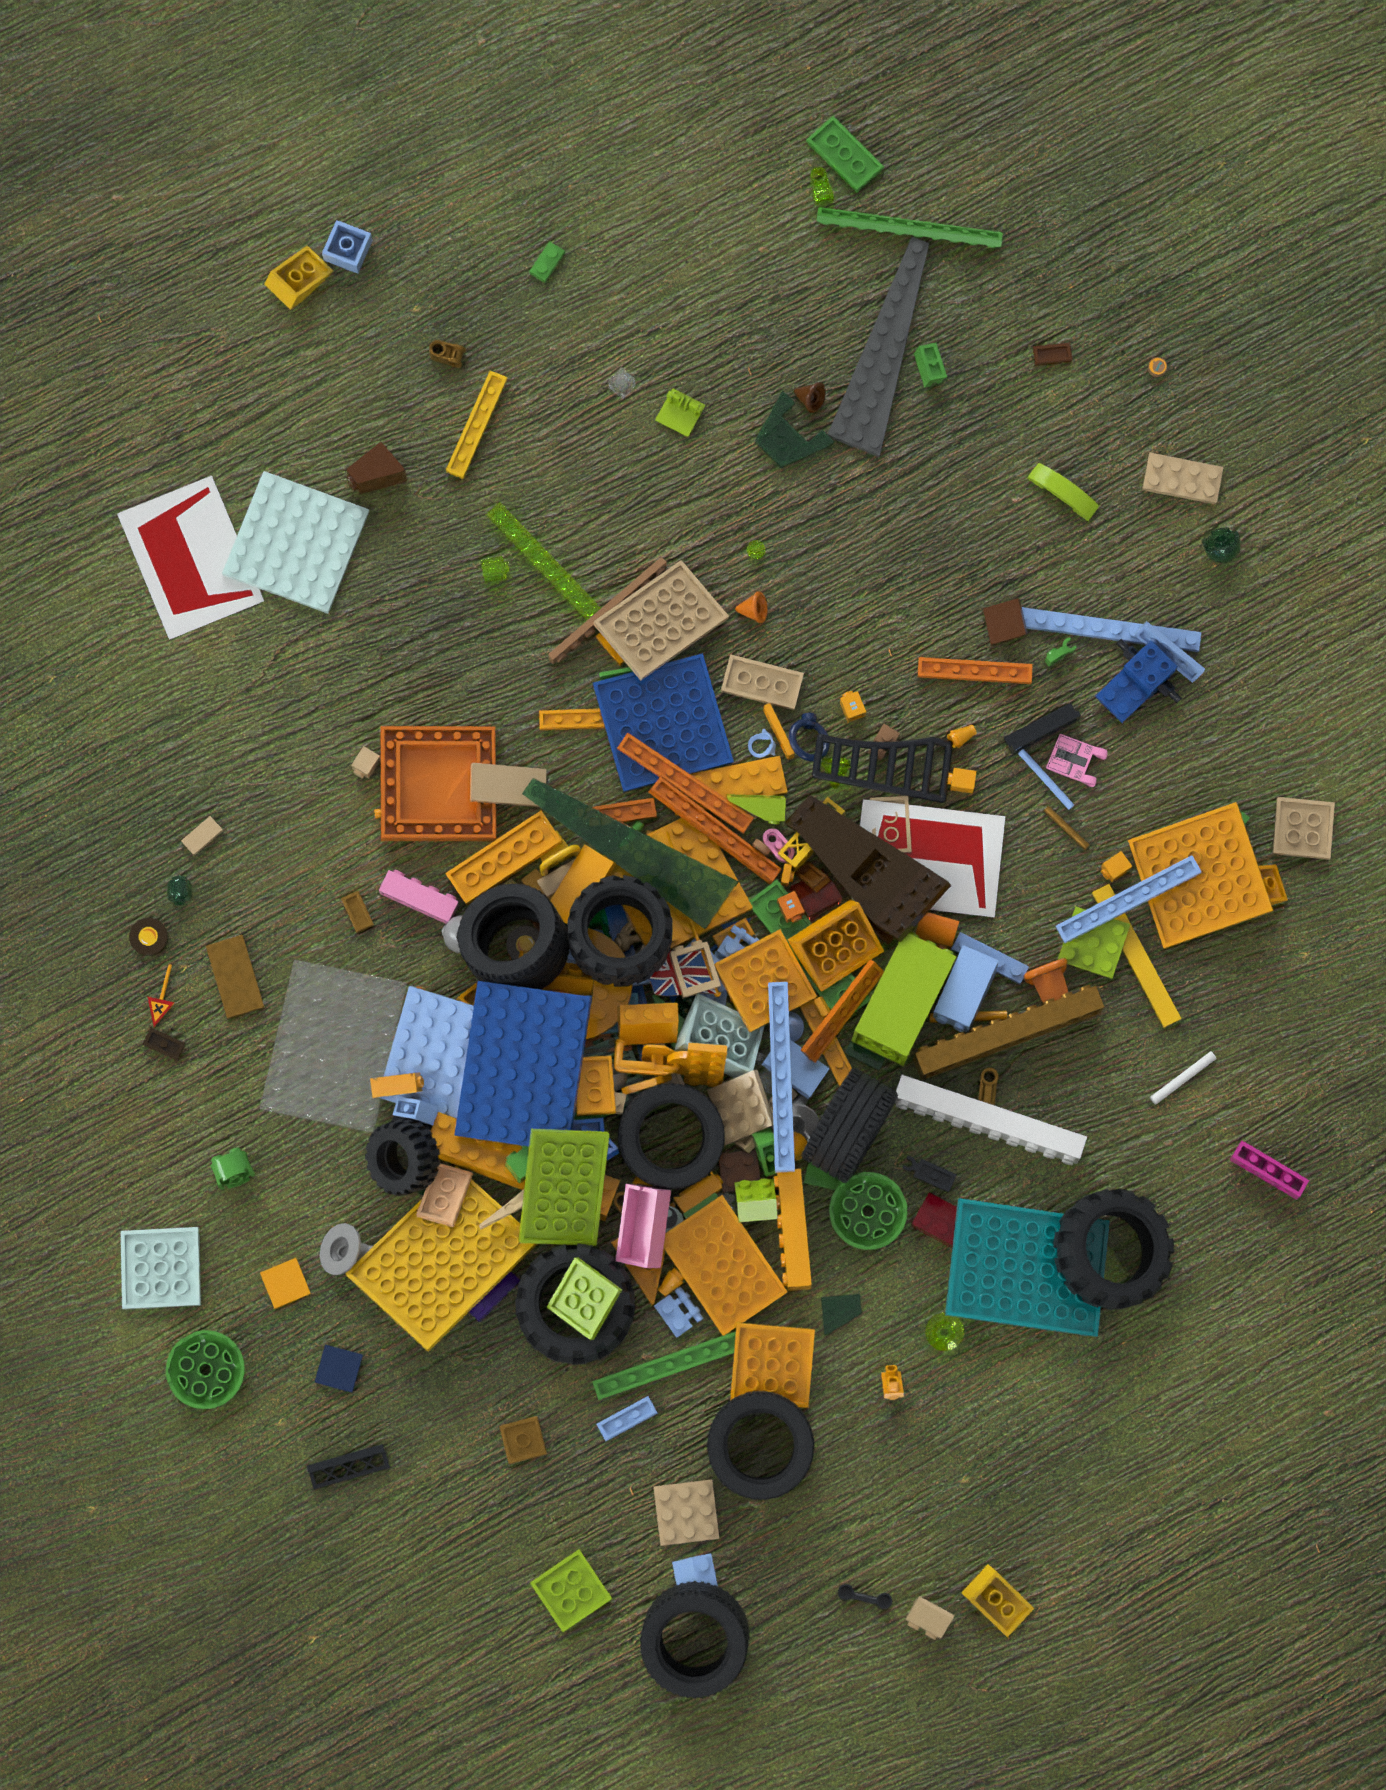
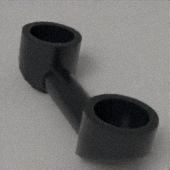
M843 1584L838 1589V1597L845 1602L851 1599L876 1604L881 1610H886L892 1605L893 1600L888 1593H881L878 1597L854 1592L849 1584Z

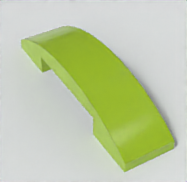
M1040 463L1036 465L1027 477V479L1040 488L1047 489L1071 506L1075 513L1087 521L1091 519L1099 508V505L1079 487Z

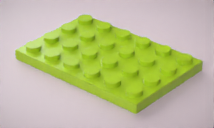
M531 1129L519 1231L520 1243L577 1245L579 1243L597 1246L609 1143L608 1132Z

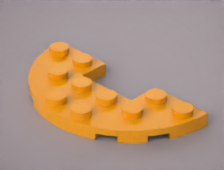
M588 928L589 938L600 952L615 958H625L624 953L613 940L601 932ZM594 980L586 1040L593 1039L604 1032L606 1033L618 1023L617 1006L629 1005L632 985L614 987V984L604 985Z

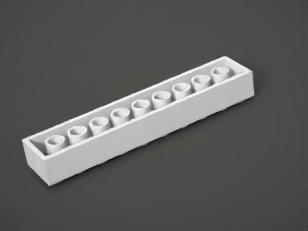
M904 1075L901 1076L896 1091L898 1098L895 1103L896 1107L907 1110L908 1107L913 1109L914 1113L925 1116V1114L933 1116L932 1119L944 1122L946 1120L951 1122V1125L954 1127L962 1128L964 1126L970 1128L969 1131L972 1133L981 1134L982 1132L988 1134L990 1139L999 1141L1000 1138L1006 1140L1008 1145L1014 1147L1021 1145L1025 1147L1026 1151L1032 1153L1039 1151L1044 1153V1157L1050 1159L1057 1157L1062 1159L1061 1162L1068 1165L1078 1163L1087 1139L1086 1136Z

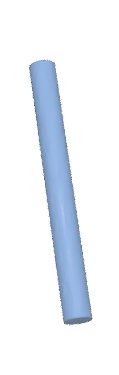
M1024 749L1018 753L1019 756L1066 808L1070 810L1074 807L1070 799Z

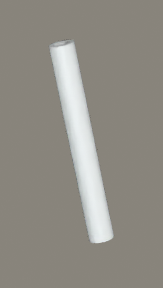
M1210 1051L1150 1097L1151 1101L1155 1105L1216 1060V1056Z

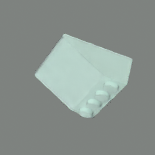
M696 994L679 1033L675 1051H687L688 1043L727 1045L724 1074L737 1078L753 1071L764 1026L749 1033L737 1011L705 996Z

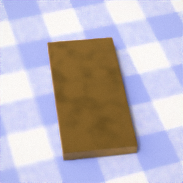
M243 935L207 945V953L227 1019L265 1008Z

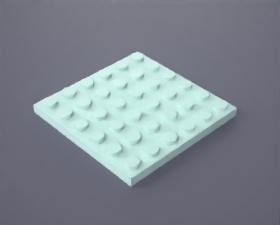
M263 471L222 575L329 614L369 514V509Z

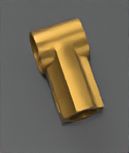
M993 1068L984 1069L980 1075L978 1100L995 1106L998 1073ZM992 1073L994 1081L987 1082L984 1079V1074Z

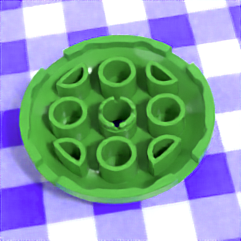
M861 1172L853 1175L848 1183H840L834 1191L829 1207L830 1220L837 1235L850 1246L863 1250L879 1249L893 1242L902 1232L907 1219V1203L901 1189L893 1180L879 1173ZM870 1207L874 1213L872 1216H865L863 1209Z
M210 1330L196 1331L179 1340L172 1348L166 1363V1377L173 1394L184 1404L197 1409H212L230 1401L239 1391L245 1374L244 1359L238 1346L224 1334ZM205 1365L211 1367V1372L208 1375L201 1374V1369Z

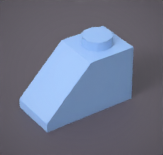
M398 1096L393 1115L433 1125L437 1116L438 1106L421 1100Z

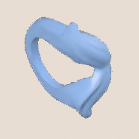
M762 729V733L750 738L748 749L757 758H763L770 754L775 756L776 744L772 735L765 729ZM770 739L771 744L764 753L757 754L752 750V743L755 740Z

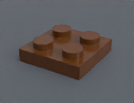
M752 1149L750 1153L738 1151L724 1153L720 1156L719 1168L723 1181V1194L735 1192V1182L761 1179L756 1149Z

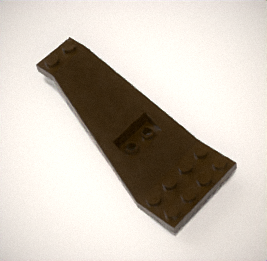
M809 795L785 821L789 828L801 835L852 898L860 903L863 911L872 922L899 942L910 933L951 887L949 881L812 795Z

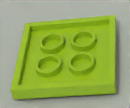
M1075 906L1072 917L1085 911V909ZM1112 919L1066 944L1063 942L1058 959L1065 958L1069 966L1113 979L1130 924Z
M575 1257L547 1308L588 1339L594 1340L622 1289L583 1260Z
M577 1550L530 1582L563 1633L612 1600L580 1550Z

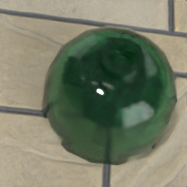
M1229 527L1212 530L1211 535L1207 538L1204 537L1202 541L1207 557L1217 563L1232 561L1238 556L1241 549V539L1238 531H1230Z

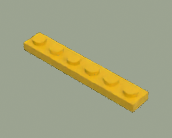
M489 371L446 468V473L464 479L507 382V377Z

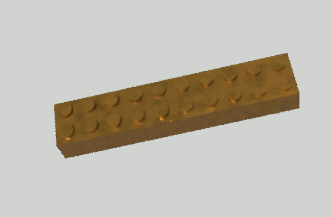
M1084 986L1075 994L1072 992L1065 993L1059 1000L1049 999L1043 1002L1044 1005L1040 1007L1036 1005L1030 1006L1025 1009L1024 1013L1014 1012L1009 1014L1005 1020L1001 1021L999 1018L989 1022L990 1025L984 1028L980 1025L972 1028V1032L968 1034L961 1032L954 1035L952 1040L942 1039L935 1042L936 1045L929 1048L927 1045L917 1049L918 1052L915 1053L913 1060L921 1080L1101 1014L1104 1004L1097 987Z

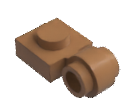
M883 724L874 742H896L900 733ZM879 749L877 760L881 761L887 751Z

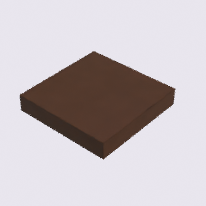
M1019 598L983 608L991 645L1028 635Z

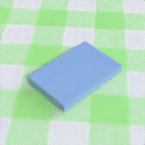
M790 1039L792 1088L809 1099L829 1068L819 1060L816 1063L812 1062L801 1051L802 1048ZM771 1051L761 1064L769 1071H771Z

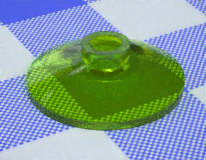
M945 1312L937 1313L927 1322L925 1336L928 1343L934 1349L951 1351L962 1342L964 1326L958 1317L945 1316ZM942 1329H946L948 1331L947 1336L941 1335Z

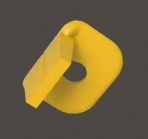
M557 830L556 832L561 838L562 843L540 857L542 861L540 865L542 876L548 875V870L557 866L560 862H564L572 856L577 857L581 851L578 845L568 846Z

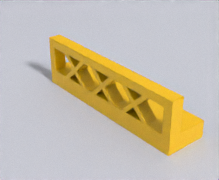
M829 797L822 802L826 805H831L836 809L835 811L846 817L845 810ZM797 832L778 852L782 859L792 865L793 871L798 870L814 853L807 843H798L800 834ZM789 848H797V855L792 860L784 854Z

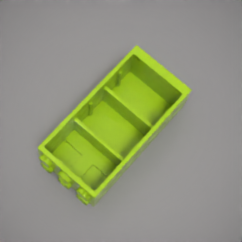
M910 932L898 943L854 1031L851 1041L904 1066L957 956L952 951L936 947L934 942L924 941L917 934Z

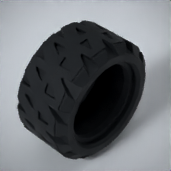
M616 875L601 878L600 882H593L582 890L581 895L575 899L570 909L568 944L571 955L583 973L592 976V979L604 985L614 984V987H627L635 982L639 984L649 979L655 971L658 972L670 952L673 932L670 908L656 888L647 882L643 883L639 878L623 875V878ZM612 905H627L636 908L645 915L651 925L653 933L650 941L644 949L630 957L615 958L603 954L592 944L588 935L589 924L598 912Z

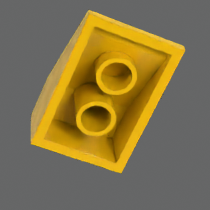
M307 245L270 271L265 285L291 310L333 273V270Z
M989 1564L961 1592L1006 1637L1034 1609Z

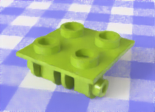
M672 388L668 392L667 399L655 421L689 437L706 405Z

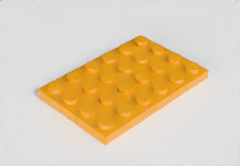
M723 1195L665 1233L663 1248L722 1336L736 1328L737 1322H745L787 1293V1290L742 1223L738 1222V1217Z

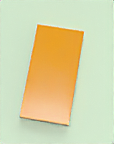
M586 844L582 847L550 900L566 924H568L570 909L575 899L581 895V891L591 883L600 882L601 878L609 877L616 863Z

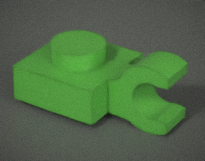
M1070 637L1063 641L1062 647L1059 649L1055 647L1047 652L1045 662L1048 667L1076 650V645L1072 648L1067 647V643L1071 641Z

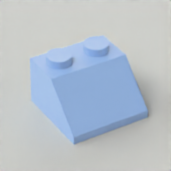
M711 1553L672 1562L677 1585L687 1583L688 1581H704V1583L709 1582L711 1585H717Z

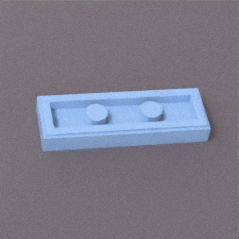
M649 1396L597 1423V1426L605 1441H608L658 1413Z

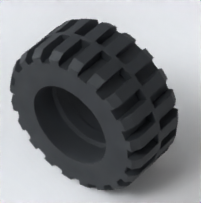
M399 1119L377 1127L368 1139L370 1142L366 1145L365 1150H367V1154H365V1160L368 1162L366 1166L372 1174L370 1175L372 1180H376V1185L379 1188H384L386 1193L393 1194L394 1196H404L427 1188L428 1185L432 1184L435 1179L434 1177L437 1176L439 1171L437 1167L440 1166V1159H438L440 1151L436 1147L437 1141L435 1138H432L431 1131L425 1129L426 1126L420 1122L417 1123L414 1119ZM398 1143L405 1149L408 1156L409 1164L407 1171L401 1166L397 1157Z

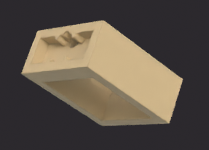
M702 940L692 942L690 947L684 948L682 945L672 949L673 952H670L669 956L682 999L701 994L700 992L703 991L706 992L710 989L720 988L721 984L708 942L703 943ZM703 949L713 980L686 988L677 957Z

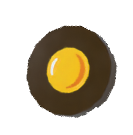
M143 918L132 926L129 933V941L132 948L138 954L144 956L156 955L165 948L168 942V933L165 926L159 920Z
M520 926L514 929L506 941L509 956L515 960L519 958L520 950L530 951L538 939L539 931L530 926Z

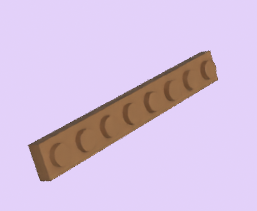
M660 557L548 654V659L553 665L556 662L560 663L566 658L567 652L571 649L575 650L581 645V640L592 636L595 633L594 629L596 627L593 623L596 619L648 584L654 577H658L665 572L666 561Z

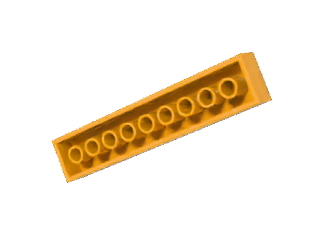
M438 1112L431 1128V1136L436 1139V1147L440 1151L438 1159L520 1190L524 1189L525 1180L519 1184L505 1166L506 1157L514 1151L516 1153L520 1151L522 1145L454 1136L457 1119ZM607 1175L604 1177L600 1220L606 1221L620 1184V1180Z

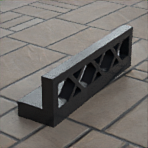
M1069 703L1005 736L1004 741L1011 754L1014 755L1078 722L1081 714L1079 711H1075L1072 704Z
M383 1444L306 1465L314 1490L390 1468ZM382 1454L385 1465L375 1467L370 1464L374 1456ZM360 1460L366 1466L362 1472L357 1473L351 1468L356 1461ZM342 1466L347 1469L344 1477L338 1478L332 1475L336 1467ZM322 1471L328 1474L325 1482L316 1484L314 1473Z

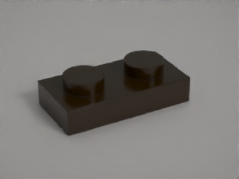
M150 1027L142 1045L178 1061L186 1043Z

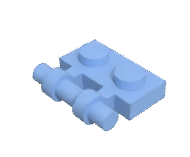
M734 925L730 931L736 935L735 938L732 939L727 935L716 953L726 958L745 948L739 943L741 939L750 945L759 939H754L746 933L745 929H740Z
M682 1287L675 1290L679 1297L675 1301L671 1295H668L654 1305L676 1338L693 1327L689 1319L694 1317L697 1323L703 1319L700 1314L701 1310L698 1306L695 1307L689 1299L690 1295L688 1292H684ZM682 1303L689 1311L685 1315L679 1308V1305Z

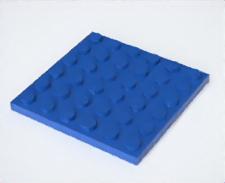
M703 653L665 663L643 680H640L634 672L593 683L623 793L654 785L659 779L658 776L617 750V747L627 733L689 774L734 763Z

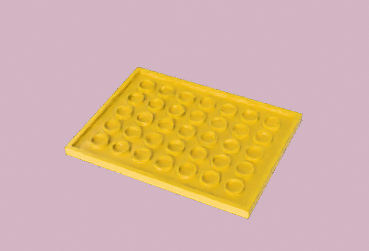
M472 1179L454 1227L417 1217L416 1214L421 1203L420 1200L345 1273L353 1283L428 1352L537 1245L519 1242L520 1223L511 1214L480 1229L479 1225L502 1208V1206Z

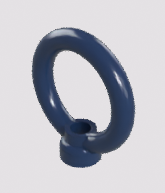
M804 713L801 716L802 719L796 721L789 730V743L793 751L800 758L813 762L814 754L806 753L797 743L796 734L798 729L804 727L805 729H815L819 734H828L817 722L816 714ZM824 742L822 759L827 755L830 743Z

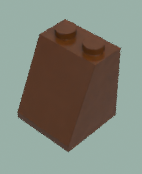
M382 442L378 443L346 469L348 485L353 491L357 490L360 494L407 481L404 467Z

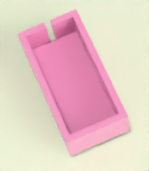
M626 1184L616 1254L617 1262L644 1268H661L671 1190L643 1184Z

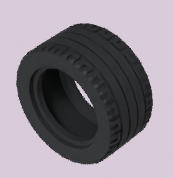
M504 884L487 890L468 906L458 927L457 941L460 953L478 981L542 990L559 976L566 965L570 953L568 929L560 914L545 894L525 884ZM516 920H532L540 924L538 939L531 950L518 959L504 962L489 958L488 951L491 940L503 926Z
M857 1068L851 1069L815 1127L803 1150L802 1158L809 1163L812 1162V1165L815 1167H820V1170L832 1177H837L841 1182L848 1183L886 1121L898 1098V1093L891 1088L888 1089V1086L883 1083L880 1084L876 1079H871V1076L863 1074Z
M665 1083L645 1089L636 1095L626 1106L618 1125V1146L624 1162L638 1178L659 1188L679 1189L689 1187L701 1181L713 1171V1168L720 1160L719 1158L724 1148V1125L716 1106L703 1093L687 1085ZM667 1103L681 1104L690 1109L697 1116L703 1134L702 1144L697 1155L686 1165L673 1169L661 1168L650 1162L644 1155L639 1142L640 1127L646 1115L657 1106Z
M769 1391L748 1392L727 1402L716 1414L708 1433V1457L715 1475L723 1485L735 1494L752 1500L774 1499L793 1490L808 1473L814 1455L813 1432L805 1414L791 1400ZM758 1412L773 1414L783 1420L790 1428L794 1440V1449L788 1464L777 1474L764 1478L752 1477L737 1469L732 1463L727 1450L728 1437L733 1426L743 1417Z
M688 1581L687 1583L676 1584L672 1588H668L667 1591H663L653 1601L644 1619L640 1637V1653L648 1674L650 1673L651 1678L655 1679V1682L661 1688H665L666 1691L674 1695L677 1694L680 1697H693L696 1699L698 1697L703 1698V1696L709 1697L712 1694L715 1695L718 1691H723L724 1688H727L738 1677L747 1657L749 1625L742 1606H739V1602L734 1599V1596L715 1584L711 1585L709 1582ZM682 1613H705L716 1619L723 1627L727 1636L728 1646L723 1655L712 1664L702 1667L686 1666L676 1661L665 1648L662 1632L667 1623Z

